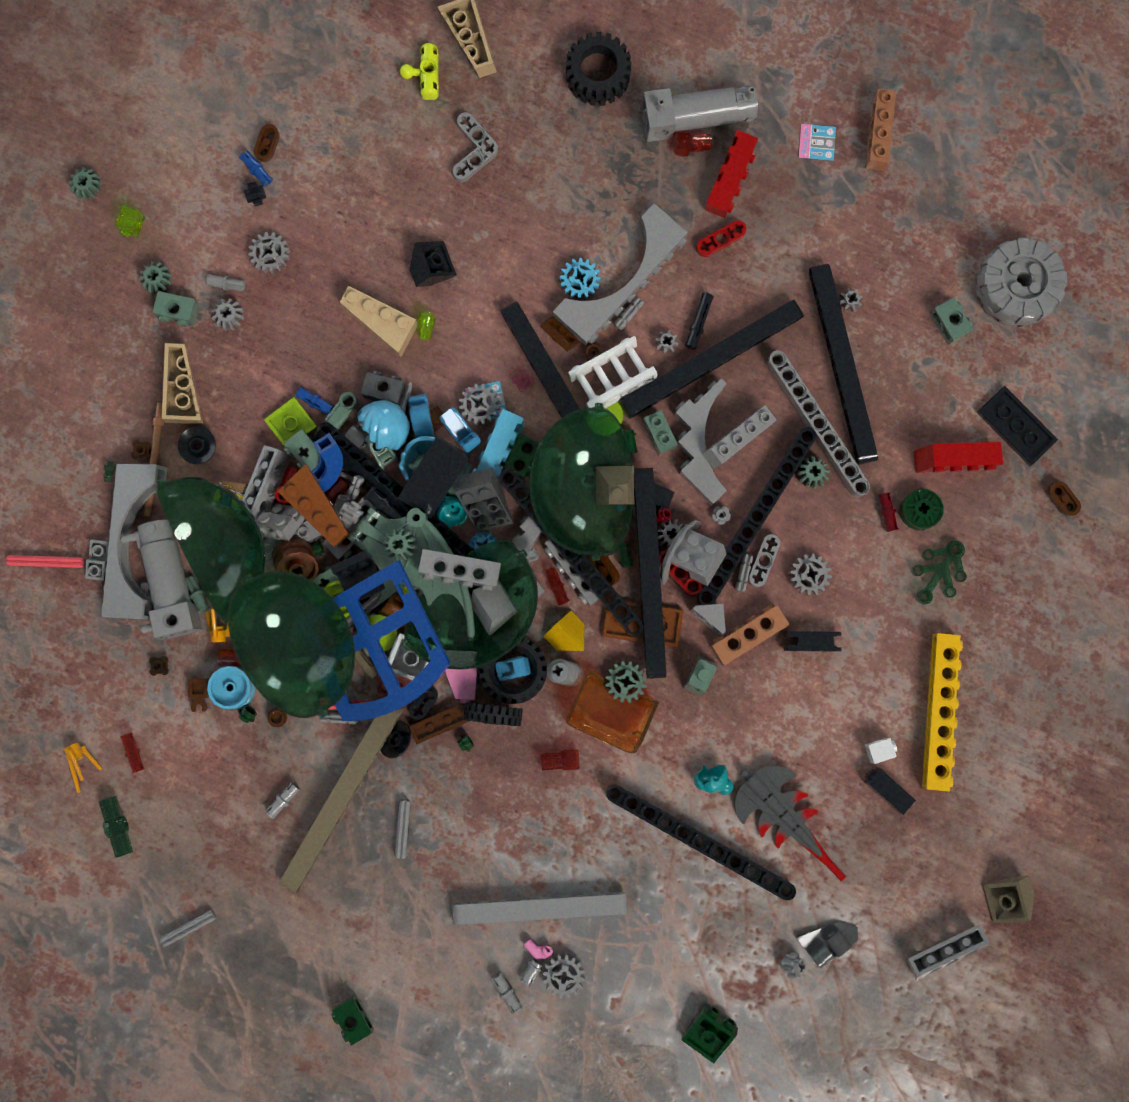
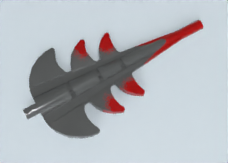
M779 765L762 767L753 774L746 768L743 769L740 774L746 780L738 789L735 798L736 814L741 823L745 824L748 816L755 810L760 809L762 813L758 820V829L761 837H764L766 831L771 826L779 825L775 835L776 848H780L781 844L791 836L821 861L840 881H843L846 875L833 863L805 825V822L810 817L818 814V810L813 808L794 810V806L803 798H807L808 794L800 790H789L784 793L780 791L782 785L786 781L795 778L796 774L790 769Z

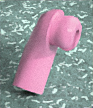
M531 938L523 944L536 959H547L553 953L550 946H537Z

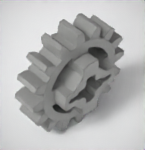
M265 232L264 237L258 234L259 240L253 239L254 246H249L252 252L248 253V256L253 258L251 263L256 265L255 267L258 271L262 268L265 274L268 270L274 274V269L276 268L280 272L281 265L287 266L284 261L290 260V257L287 255L290 253V249L287 248V242L283 241L281 235L277 237L275 232L271 236ZM280 247H281V256H279V254H278V252H279V250H280Z
M477 384L474 385V389L467 387L469 392H462L465 398L459 399L460 403L463 404L459 407L460 410L464 411L462 413L463 417L468 416L467 421L470 423L474 420L475 425H478L479 421L485 425V420L487 419L489 422H492L491 417L498 416L495 410H500V406L496 405L500 403V399L495 398L498 395L497 392L491 393L492 387L490 386L486 389L485 384H482L481 388ZM490 397L492 399V407L488 405ZM468 402L472 405L470 412L468 410ZM475 402H478V403H481V402H482L485 407L479 406V407L477 408V405H476Z
M805 554L803 555V560L801 558L796 559L798 564L793 563L791 565L794 570L790 571L789 574L794 575V577L790 579V582L795 581L796 584L793 588L799 587V593L806 591V595L809 596L811 591H813V594L817 595L818 589L823 592L825 591L823 586L830 585L827 579L832 578L831 575H828V572L832 569L826 568L827 561L821 562L822 556L815 559V554H811L810 558ZM813 563L817 564L820 568L818 569L813 566ZM803 565L804 570L801 574H798L800 567ZM809 571L810 573L814 572L815 576H813L812 578L807 577V573H809ZM821 575H823L822 581L819 584L818 579ZM800 581L808 583L809 587L803 585Z
M558 954L557 960L552 957L550 958L551 965L545 964L548 971H543V975L547 976V978L543 979V983H548L547 991L553 990L552 996L559 993L560 999H562L563 994L570 998L571 992L577 995L576 988H583L580 981H585V977L581 976V974L585 973V970L579 969L582 964L581 962L575 963V956L568 959V954H565L564 958H561V955ZM562 963V966L557 970L553 969L556 965ZM569 964L575 968L577 973L569 969ZM563 972H566L568 976L565 980H561V976H559ZM551 979L557 981L559 988L553 984ZM570 983H574L573 986L566 989L567 985H569Z

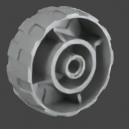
M1026 237L1017 238L1012 241L1008 240L995 247L981 263L976 275L977 286L975 289L977 299H980L983 310L989 316L997 319L999 323L1007 326L1018 325V327L1035 324L1048 317L1059 306L1065 295L1064 289L1067 286V272L1063 267L1064 262L1058 253H1055L1048 244L1040 240H1030V238Z

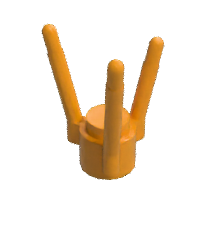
M235 602L232 603L226 630H224V626H216L214 608L211 609V617L209 610L205 612L210 642H226V637H230V628L236 606Z
M77 742L67 746L64 751L76 792L80 793L77 775L80 781H83L84 778L77 761L83 758L82 754L98 770H102V767L87 751L85 745L81 747Z

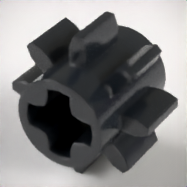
M256 181L248 183V189H244L247 202H253L254 206L262 205L263 199L267 198L263 185H258Z

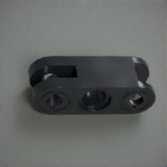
M785 631L784 638H798V645H784V651H842V647L834 646V636H841V632Z

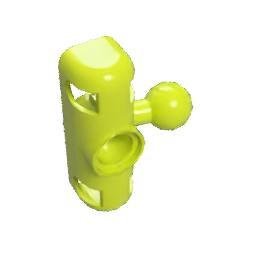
M425 43L421 46L420 69L404 64L400 68V75L404 79L419 76L422 99L436 100L439 96V53L435 44ZM433 82L437 84V90L433 88Z

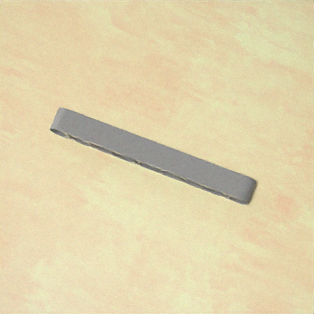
M776 350L772 352L767 360L769 370L806 427H810L815 431L816 442L849 493L855 498L864 496L870 489L868 480L787 356L782 351ZM772 358H779L781 364H774ZM782 374H790L791 380H785ZM793 389H799L801 396H795ZM803 405H810L812 412H806L803 409ZM814 420L820 421L822 428H816ZM824 436L831 437L832 444H827L824 441ZM840 452L843 459L837 460L834 453ZM845 468L852 469L853 476H847ZM856 484H861L863 486L862 493L856 490Z
M626 892L471 901L452 904L454 925L628 913Z

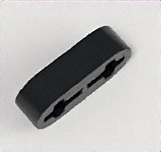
M430 687L427 690L428 692L434 691L432 694L434 699L430 698L425 703L426 694L423 693L411 705L409 713L413 719H423L437 701L438 691L434 687ZM421 704H424L421 710L423 715L418 714L415 716L414 707L418 708Z

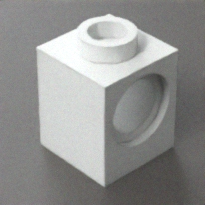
M883 738L864 745L872 764L897 757L895 753L897 752V746L894 740L891 741V738Z

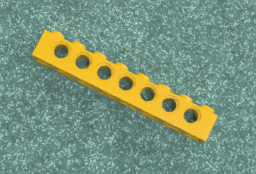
M932 634L922 776L923 789L950 792V787H953L954 779L951 776V770L955 765V757L952 755L953 748L956 747L954 729L957 728L958 723L955 711L959 706V699L956 696L957 690L960 688L958 671L961 670L962 664L961 659H959V652L963 648V641L960 640L961 635ZM945 649H948L951 653L949 659H946L943 655ZM944 668L949 670V677L947 679L942 676ZM944 687L948 690L946 698L941 696V689ZM941 707H945L947 710L945 717H941L939 714ZM941 726L945 728V735L942 737L938 734V729ZM939 746H942L944 748V753L942 756H939L937 754V748ZM938 765H941L943 772L938 776L935 773V769Z

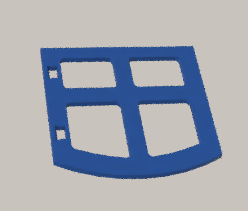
M400 560L294 620L342 721L372 719L389 714L408 705L425 693L450 665L443 646ZM391 579L404 603V607L372 625L359 598ZM402 582L405 583L409 591L408 593L404 594L400 586ZM345 606L358 632L353 637L327 651L316 632L314 624ZM411 621L414 623L431 660L411 682L402 687L380 644V639ZM432 637L436 648L431 649L427 641L428 638ZM362 648H366L388 695L378 700L353 704L345 692L334 669V665Z

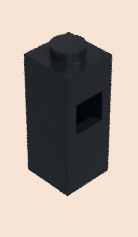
M872 768L865 775L866 780L864 783L899 814L904 815L916 801L880 768Z

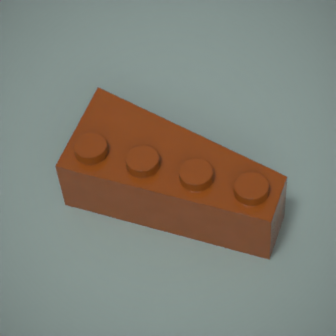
M307 464L277 491L333 547L336 548L349 535V532Z

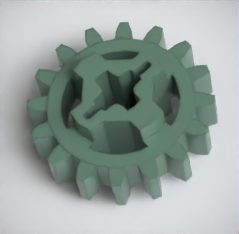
M621 661L620 667L614 664L615 670H608L611 676L605 677L609 680V683L605 684V686L611 688L608 694L614 693V700L620 697L621 703H623L624 698L627 699L628 703H631L632 697L638 700L637 694H644L641 688H647L643 684L647 677L641 676L644 670L638 671V664L632 667L631 661H629L628 665ZM625 669L622 676H615L618 671ZM632 671L637 674L639 681L634 680ZM627 676L629 677L628 680L635 683V685H627L625 688L623 687L624 684L617 681V679H625ZM613 683L619 685L621 688L620 693L615 690ZM632 687L637 688L634 693L627 695L629 689Z

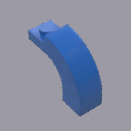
M330 433L313 443L319 452V462L312 471V474L323 492H326L334 485L343 467L342 452Z

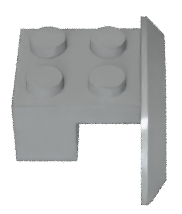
M694 520L683 526L672 541L660 570L662 585H665L668 580L670 565L673 564L688 571L691 579L708 586L725 558L724 544L693 531H697L700 527L701 522L699 520Z

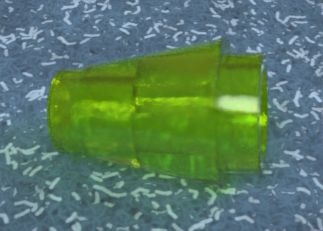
M419 313L417 320L420 340H431L436 321L434 318L435 314Z

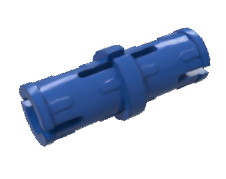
M248 150L245 151V154L242 153L239 159L249 168L250 174L255 175L264 187L268 186L266 183L271 184L273 178L263 169L261 162H257Z
M300 387L296 393V397L309 404V407L312 409L316 408L326 415L334 408V405L323 400L320 395H315L304 387Z

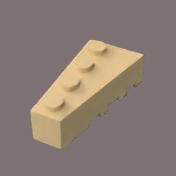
M455 0L438 6L443 19L478 77L481 78L496 73V67L476 1Z
M348 286L340 300L343 309L401 358L418 326L416 319Z
M165 343L162 420L165 423L204 424L188 349L185 344Z

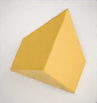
M572 610L543 636L557 651H584V623Z

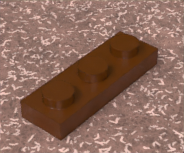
M459 704L409 726L416 745L469 722L464 720V704Z

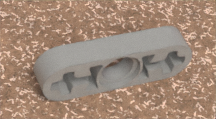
M767 535L762 540L748 577V582L753 587H761L767 580L780 547V539L776 535ZM771 538L774 539L773 543L776 544L769 551L773 552V555L768 552H762L763 549L767 550L769 544L766 541L771 540ZM761 556L769 558L768 566L760 565L759 558ZM756 566L761 570H766V573L761 572L760 578L762 582L759 581L757 584L754 583L755 579L752 578V576L758 574L759 570H755Z

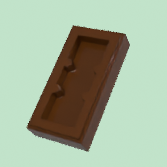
M553 316L544 321L540 326L567 352L576 347L580 342Z

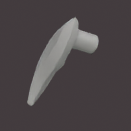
M409 382L399 405L404 413L409 405L408 399L411 397V382Z

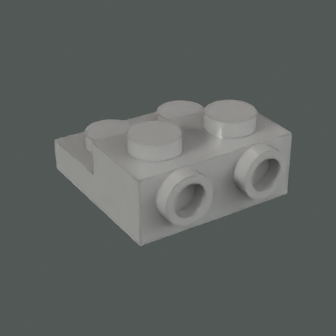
M276 503L270 512L263 511L259 515L253 527L256 534L260 537L289 541L305 518L293 506Z

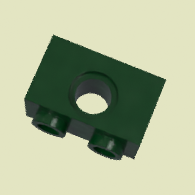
M356 995L349 997L332 1009L333 1013L331 1015L334 1022L340 1025L343 1030L341 1031L345 1042L349 1041L351 1046L373 1033L374 1027ZM347 1017H354L356 1024H348Z

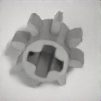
M847 288L846 294H840V298L843 300L839 303L844 307V312L851 310L853 313L855 306L857 308L861 307L862 304L858 301L863 296H859L857 293L858 289L851 291L850 288Z
M670 330L665 334L661 331V339H655V342L659 343L656 350L661 349L663 355L668 351L673 353V346L678 347L679 344L674 342L677 335L673 336L670 334ZM664 340H670V345H668L667 343L663 344Z
M352 501L351 504L346 502L339 512L343 516L341 520L348 525H351L352 522L357 524L363 515V511L360 510L362 506L355 501Z
M799 953L786 954V957L781 961V969L784 973H787L788 978L801 977V974L805 972L806 963L803 958H799Z

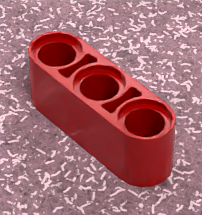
M668 549L661 551L659 554L660 567L662 566L661 556L666 554ZM673 564L670 565L669 577L685 594L695 596L700 593L702 583L691 579L689 572L684 569V577H676L674 571L680 567ZM688 583H696L697 591H689Z

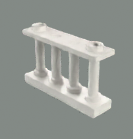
M635 336L625 338L619 345L582 365L574 366L568 372L570 381L573 382L578 379L590 400L587 402V407L591 416L658 378L654 366L649 369L646 368L634 350L637 347ZM626 352L639 371V374L633 378L628 376L617 358ZM610 361L623 380L622 384L616 387L612 386L601 366ZM595 371L606 392L600 396L596 395L584 375Z

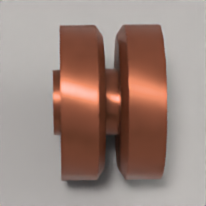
M291 538L289 541L284 540L274 548L272 561L276 577L281 584L290 588H300L310 584L316 578L319 571L314 549L309 542L300 538Z

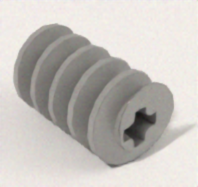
M556 659L549 664L547 675L554 683L576 687L582 682L584 671L577 663Z

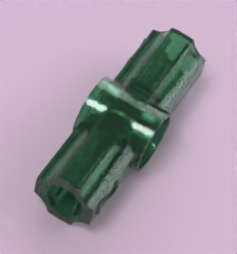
M117 796L99 801L104 818V833L107 838H110L115 858L132 853L133 848L128 836L129 825L126 817L122 815Z

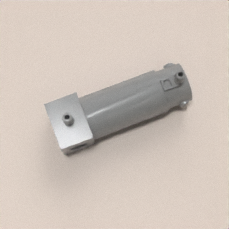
M743 85L741 88L736 89L728 87L671 95L670 88L645 91L642 101V114L647 142L673 139L674 132L730 125L736 124L738 121L751 122L758 115L756 89L753 86Z
M170 520L144 523L137 527V532L121 536L123 544L137 541L154 610L148 611L151 624L141 626L142 633L153 631L154 638L168 640L203 631L198 610L190 600L177 540L174 539Z

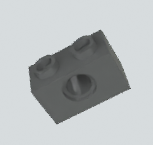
M378 371L366 372L361 390L363 398L374 401L387 400L400 405L405 389L404 381H401L400 377L391 376L388 378ZM382 384H387L388 389L386 391H379V387Z

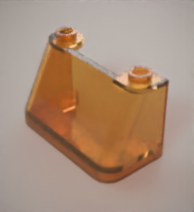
M588 670L567 715L566 723L620 750L632 754L636 753L644 741L659 702L648 695L642 696L638 700L631 698V703H628L625 698L623 703H621L620 697L614 700L615 694H608L611 688L603 685L604 679L602 675L596 671Z

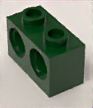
M518 434L503 470H513L523 480H525L526 476L530 477L534 468L532 463L536 459L537 447H540V443ZM525 445H530L533 450L527 454L522 451V448ZM517 462H522L525 468L517 471L514 465Z

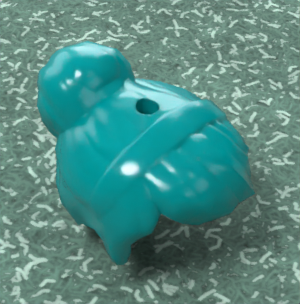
M445 495L436 509L437 518L447 524L449 528L465 523V520L468 518L465 509L457 497H447Z
M703 765L702 770L693 777L694 785L699 790L708 793L719 792L721 795H729L733 790V782L728 779V771L725 765H717L710 770Z

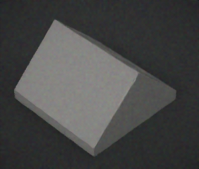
M499 580L497 589L492 588V591H485L477 588L472 592V608L489 635H492L518 612Z
M723 604L699 605L690 610L691 613L718 636L726 632Z

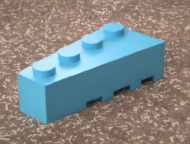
M502 409L500 416H498L494 424L493 433H490L487 439V447L480 454L478 468H474L473 472L493 467L500 481L499 477L501 472L504 471L503 467L518 434H521L525 426L524 418Z

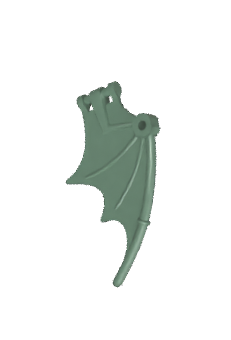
M370 507L367 511L368 514L355 526L356 530L353 534L350 533L347 538L362 550L368 551L379 570H382L396 562L395 556L389 558L390 552H384V548L388 547V545L383 544V541H389L386 534L389 533L393 536L392 530L397 529L399 533L400 528L405 529V533L410 531L412 533L410 538H416V541L411 543V545H415L417 548H411L410 551L413 552V556L407 554V560L404 561L401 557L400 561L412 586H417L422 590L428 605H431L441 594L448 593L455 596L462 605L466 615L467 635L469 638L474 637V618L468 587L461 586L460 582L453 581V584L441 582L442 579L434 578L433 581L422 579V575L418 573L423 549L453 554L439 531L427 520V514L419 508H413L406 517L388 519ZM416 515L420 516L418 521L414 520ZM374 517L379 520L375 526L371 524ZM362 533L367 536L363 542L358 539ZM403 541L397 542V548H403V545L401 544L403 543ZM438 563L435 566L437 572H442L446 568L443 563ZM456 567L454 573L458 576L463 575L461 567ZM391 579L384 583L385 589L381 592L379 603H383L394 593L398 592ZM404 582L400 584L402 589L406 587Z

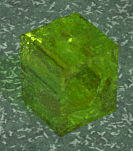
M122 205L114 226L120 231L121 235L129 238L131 236L138 238L145 216L139 210Z

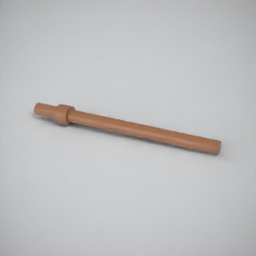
M157 403L155 418H153L152 422L154 430L149 464L157 465L161 430L164 427L162 403ZM154 494L145 502L143 516L151 517Z

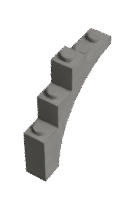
M722 378L718 382L714 380L707 387L709 391L705 395L701 393L694 400L696 404L690 399L686 403L682 401L675 408L677 411L674 415L689 430V432L685 430L679 435L677 446L692 460L691 462L686 460L680 468L682 470L679 474L710 506L727 491L717 479L709 462L702 454L706 451L705 427L710 408L716 397L727 385Z

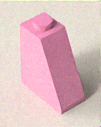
M445 651L450 661V665L445 672L455 699H460V703H471V700H476L479 653Z

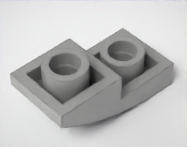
M90 540L85 579L105 581L109 540Z

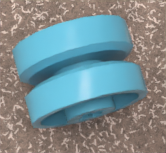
M226 666L219 668L212 674L208 681L207 690L209 698L218 707L238 709L251 702L255 695L256 684L249 671L240 667Z

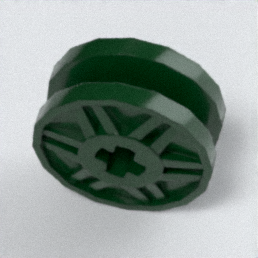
M918 489L911 492L903 499L900 505L902 521L909 528L917 531H924L935 526L941 520L944 513V505L941 498L929 489ZM920 507H921V509L924 508L925 512H923V513H922V511L920 512V511H919V508H920Z

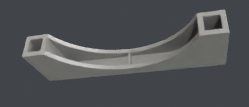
M655 203L641 216L640 223L645 236V255L635 276L623 288L610 296L592 301H577L565 298L553 311V317L585 346L589 343L593 344L599 337L598 333L610 326L612 323L610 320L622 313L624 310L623 306L627 302L631 303L637 296L636 292L640 288L643 290L649 283L648 279L652 275L656 276L662 269L661 265L665 261L668 263L675 255L673 252L677 248L681 249L687 242L688 232Z
M117 464L101 617L150 620L148 611L154 610L152 599L141 590L135 581L129 562V542L123 544L121 536L131 533L134 520L145 502L157 491L166 487V467L156 464Z

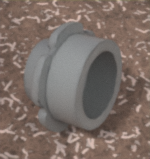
M717 506L714 508V513L712 514L713 521L723 525L726 521L730 520L731 514L727 507Z

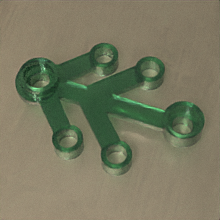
M953 540L946 545V548L927 549L922 552V558L925 561H930L934 557L946 556L943 562L912 567L911 572L916 577L923 575V573L936 571L925 589L917 592L916 600L919 604H929L933 600L932 591L942 576L945 585L943 590L944 596L946 598H953L956 595V589L953 587L949 568L952 561L956 570L954 580L959 583L966 580L967 575L964 572L961 560L965 553V547L960 541ZM952 547L957 548L956 554L952 552ZM930 552L931 558H927L925 553ZM916 567L920 568V574L915 572ZM958 573H961L963 575L962 580L958 579ZM948 589H951L953 592L951 596L947 594ZM921 594L926 595L925 601L921 600Z

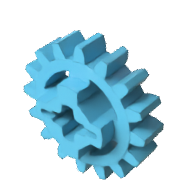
M582 258L579 259V262L572 259L571 265L566 263L567 269L562 268L561 273L563 275L560 276V281H564L561 283V288L566 287L565 294L570 292L572 299L577 295L578 300L581 299L582 295L588 299V293L594 295L595 291L593 288H599V284L596 282H600L601 277L597 276L600 271L594 270L596 264L594 263L590 266L589 259L583 262ZM573 270V275L568 278L569 273ZM577 273L583 279V284L577 279ZM593 279L591 285L587 287V283Z

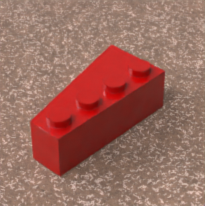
M737 129L733 144L729 148L725 163L721 167L718 179L715 181L704 210L722 218H725L727 213L731 214L735 205L732 202L734 196L738 197L742 186L739 184L741 180H746L749 169L746 168L749 163L753 164L757 153L754 152L758 141L757 137Z
M1001 442L931 444L914 451L916 473L960 472L966 469L968 472L978 471L980 468H984V471L996 470L997 466L1003 465Z

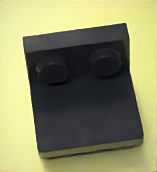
M366 550L330 567L332 573L338 577L344 591L378 572L371 554ZM384 583L362 595L359 601L384 590Z

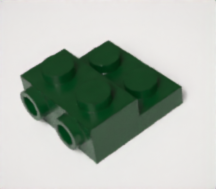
M705 1004L694 1018L692 1025L683 1034L681 1040L714 1064L735 1039L738 1028L734 1020L731 1018L725 1019L720 1015V1011L716 1007H708Z

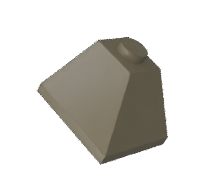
M634 466L596 467V505H634Z
M1030 876L1010 877L983 885L994 924L1031 920L1035 894Z

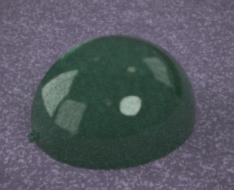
M595 403V407L569 413L547 431L535 452L529 481L532 507L545 533L564 549L577 554L592 556L594 561H599L601 556L612 555L620 549L628 534L633 513V505H596V467L633 466L624 430L615 415L603 407V403Z
M181 477L169 481H164L163 478L157 480L155 490L177 541L218 617L226 623L231 620V615L239 612L253 599L263 580L266 551L259 524L249 507L240 497L215 481L200 477Z
M493 541L464 556L501 563L498 580L518 610L492 635L487 633L473 610L475 635L472 638L468 637L466 615L462 605L455 596L448 593L441 594L431 605L427 604L425 595L421 597L420 602L450 661L447 669H472L492 663L516 647L528 632L537 609V580L533 568L526 558L528 554L524 549L520 550L512 541ZM461 567L462 572H463V574H464V573H465V569H464L463 567ZM477 570L473 574L476 579H482L485 575L481 570ZM473 585L472 588L468 587L470 598L472 597L473 590L481 586ZM410 621L405 627L402 646L406 650L410 648L417 656L429 663L431 658L414 623ZM432 637L428 638L427 641L431 649L436 648Z
M284 571L267 572L252 577L251 574L243 577V584L234 591L228 608L229 633L243 670L262 696L282 712L298 718H310L316 715H320L321 718L327 716V710L336 704L347 691L355 668L354 641L344 614L325 590L301 575Z

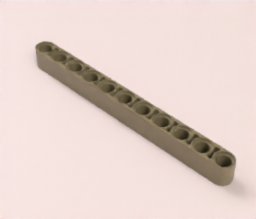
M404 707L374 718L279 884L294 893L298 892L398 721Z

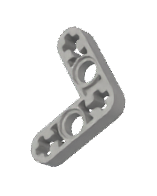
M467 112L461 113L458 116L457 124L476 149L453 167V176L458 182H465L498 154L496 142L477 120ZM463 119L466 121L469 120L471 130H469L467 124L462 123ZM475 132L483 134L480 140H475L472 136ZM485 141L489 148L493 147L492 153L490 151L486 152V146L483 144ZM473 157H478L481 162L478 165H472L470 160ZM458 170L464 171L465 175L462 176L460 174L458 176Z

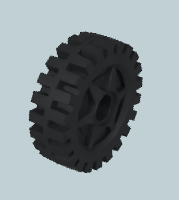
M466 702L464 720L494 725L521 726L523 709L495 704Z

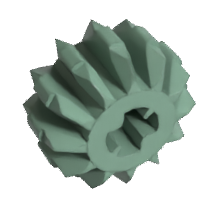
M83 167L81 172L75 169L76 175H70L72 180L68 182L71 187L70 191L76 194L78 199L84 198V200L88 201L90 196L95 199L94 194L101 193L98 189L102 186V183L99 181L100 176L95 174L93 169L87 170Z
M151 261L150 267L144 265L146 270L139 271L142 275L139 281L143 283V289H148V292L151 294L154 291L157 293L161 289L167 291L165 286L172 285L169 280L172 278V274L168 273L169 268L167 266L163 267L161 262L155 264Z
M814 456L810 457V461L805 458L803 460L804 464H800L798 467L802 471H798L797 475L803 476L799 481L800 483L806 481V488L810 484H812L813 489L817 488V484L822 487L824 485L823 481L829 480V477L825 474H829L830 470L824 469L828 463L826 462L822 465L821 457L817 461ZM813 469L814 472H817L818 474L814 476L813 473H810V471Z
M400 528L399 533L397 529H393V536L389 533L386 534L389 541H383V544L388 545V547L384 548V552H390L389 558L395 556V561L400 560L401 557L406 561L407 554L409 556L414 555L410 550L411 548H417V546L411 545V543L416 541V538H410L412 533L410 531L405 533L403 528ZM398 541H403V543H401L403 545L402 549L397 548L398 545L396 544Z

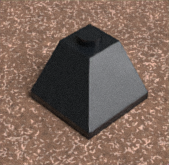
M444 241L416 242L414 244L410 272L416 287L431 286L457 275Z

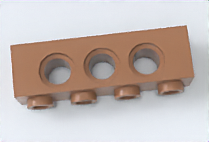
M877 89L873 97L865 169L884 171L889 163L896 91Z
M771 604L761 610L763 614L758 617L755 614L745 620L747 624L742 627L736 625L728 630L730 634L726 637L720 635L712 640L714 644L710 647L722 666H725L790 625L778 605L774 607ZM763 618L769 621L768 629H763L760 625V621ZM748 628L753 631L752 639L745 638V629ZM729 639L736 640V649L732 650L728 647Z

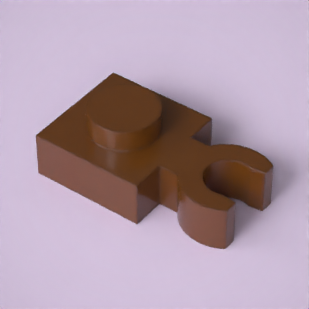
M209 678L188 679V698H194V702L191 705L192 712L197 711L196 707L198 704L202 706V712L207 711L208 707L204 698H209L207 690Z

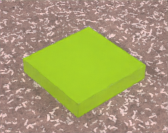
M295 397L264 419L283 445L301 429L309 435L318 428Z

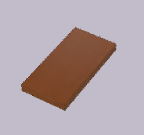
M607 598V602H612L614 600ZM625 601L643 623L642 603ZM662 606L665 646L678 648L683 609ZM624 607L616 609L618 617L626 616L627 612ZM606 609L602 637L644 643L643 630L637 636L628 635ZM629 623L628 627L631 632L639 630L638 623Z

